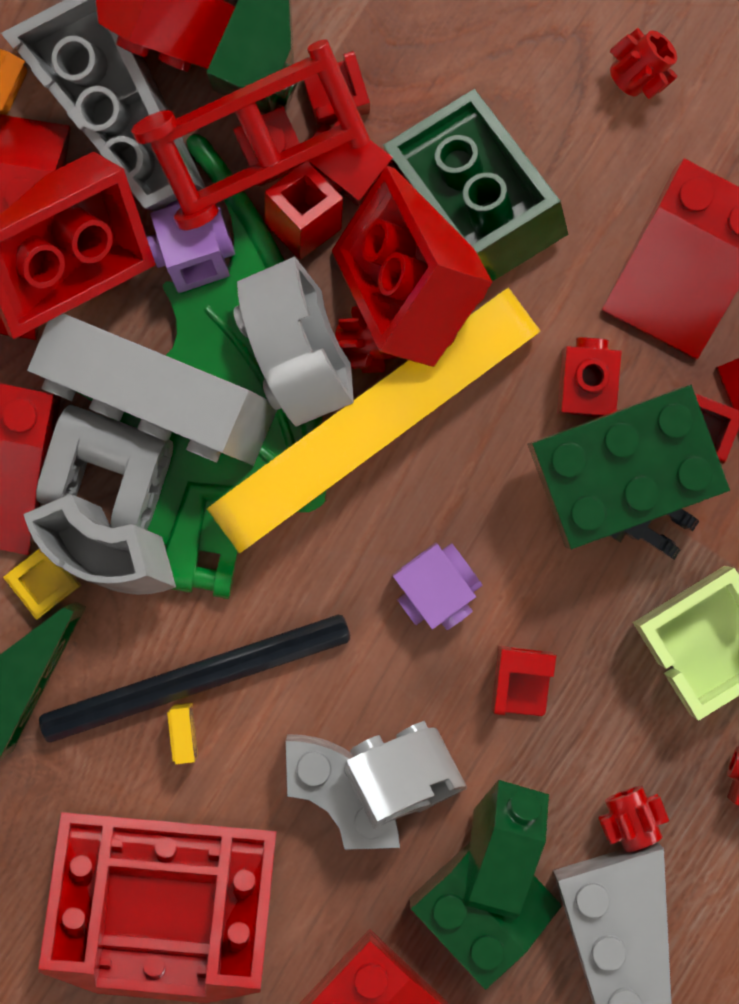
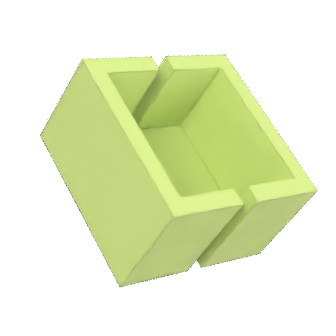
M723 566L633 622L657 663L666 669L670 666L673 667L664 674L689 715L698 721L739 696V574L734 567Z

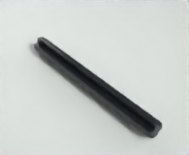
M338 614L44 713L39 717L40 729L45 740L51 743L348 643L351 637L350 631L343 615Z

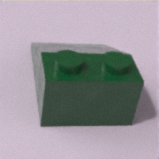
M238 0L207 70L213 91L226 96L294 64L291 0ZM297 83L257 101L256 104L259 111L267 114L275 110L278 104L287 107Z
M475 89L383 145L384 150L393 157L392 163L397 171L475 249L492 282L569 235L560 199Z
M75 602L63 607L0 654V761L14 751L86 606Z

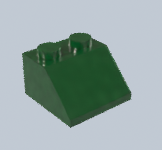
M469 842L420 887L409 900L411 910L486 990L526 954L562 905L534 875L522 911L516 919L466 906L465 895L471 843Z

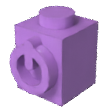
M178 201L168 204L164 209L150 213L156 234L148 236L147 239L157 268L166 266L178 293L230 276L225 258L236 255L220 207L218 208V214L210 222L199 228L187 231L180 230L174 220V214L181 208Z
M435 542L392 574L405 592V594L397 599L415 625H418L425 619L431 629L442 623L445 629L449 630L471 614L473 610L468 603L476 598L474 592L483 586L452 543L442 550Z

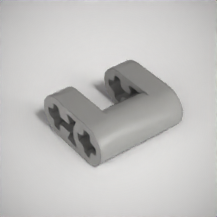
M70 404L61 413L54 429L38 481L36 499L40 503L48 504L69 494L77 496L87 463H91L124 475L111 516V528L134 524L147 530L154 515L173 453V441H164L140 431L136 427Z

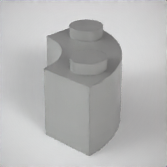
M296 257L237 281L240 305L234 308L235 321L241 333L249 338L256 360L265 377L263 389L270 405L275 410L282 408L296 427L353 404L351 363L341 349L330 326L324 307L322 290Z
M69 494L23 514L27 527L41 551L54 564L76 577L125 594H153L176 588L162 536L134 524L111 528L102 508L98 505Z
M425 721L406 728L396 735V739L386 743L383 742L380 735L361 742L350 750L353 758L347 760L344 767V772L373 829L407 814L420 813L467 789V785L438 729L428 728Z
M287 734V796L310 800L326 810L340 829L345 850L400 848L396 819L373 829L344 772L346 761L353 758L351 752L330 741L317 737Z

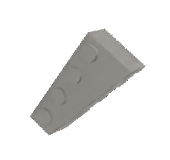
M64 0L1 33L11 47L30 66L31 71L44 87L48 88L59 101L76 126L96 146L101 156L124 168L131 192L145 209L155 212L177 201L150 143H137L131 132L133 126L141 119L153 113L169 109L144 57L117 46L115 43L119 35L98 23L96 0ZM180 137L174 140L197 191L205 188V184L183 138Z
M64 313L47 322L27 370L45 378L41 387L43 390L70 401L73 400L77 391L93 398L89 409L119 422L124 412L141 418L138 430L167 442L172 432L190 439L186 450L216 463L220 454L224 453L254 466L277 412L267 399L250 390Z
M659 842L637 851L625 852L622 849L553 870L593 1004H671L664 848Z

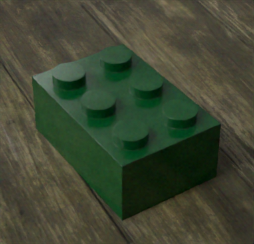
M692 384L679 387L527 444L564 546L571 550L730 491Z

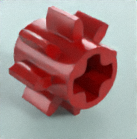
M636 28L631 34L624 36L610 49V53L618 59L610 67L612 79L627 95L636 97L643 92L648 99H652L677 78L676 73L670 69L677 62L676 50L672 43L657 31L651 30L644 35L639 28Z
M352 306V318L339 319L335 337L350 361L351 369L361 368L362 373L384 372V359H397V356L379 351L359 307Z
M635 786L605 799L609 813L603 814L598 818L610 844L621 841L625 852H633L653 845L663 838L658 825L667 823L670 820L658 794L647 797L643 786Z

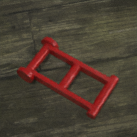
M327 39L318 40L307 47L309 57L177 119L172 111L164 110L141 119L133 126L131 132L136 142L139 144L150 143L181 207L174 214V220L180 230L196 229L210 222L219 212L216 203L346 142H348L351 149H357L370 141L368 132ZM318 74L340 125L279 153L256 102ZM236 112L259 163L197 191L174 140Z

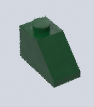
M498 780L474 808L465 895L466 906L513 919L520 915L546 843L549 794Z

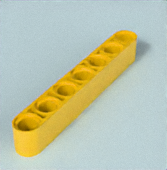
M508 287L468 317L457 333L453 344L447 347L434 367L408 360L353 400V404L345 406L207 508L208 512L240 554L541 332Z

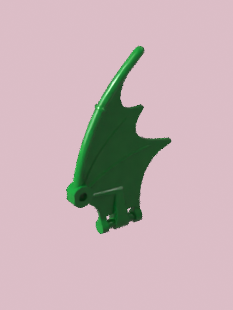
M193 134L187 139L186 146L189 153L213 183L233 175L205 137L200 134ZM243 190L224 199L231 216L234 250L236 255L232 256L228 265L230 276L178 293L173 282L166 281L163 284V289L171 302L177 326L174 346L166 356L243 387L267 399L263 389L265 377L256 360L249 338L241 333L235 321L234 308L240 305L237 281L285 261L264 219ZM79 393L80 395L84 396V397L87 398L88 400H90V401L93 400V398L88 397V396H86V395H84V394ZM278 409L254 466L224 453L220 454L217 463L186 450L190 439L172 432L169 439L173 441L171 461L154 515L147 528L148 531L162 536L164 545H166L167 556L176 584V588L171 590L192 593L193 588L213 591V597L230 598L238 551L208 512L207 508L323 423V416L295 427L283 409ZM124 412L120 422L138 428L141 418ZM326 491L297 512H311L320 508L327 501L325 499ZM199 551L220 554L217 570L197 567Z

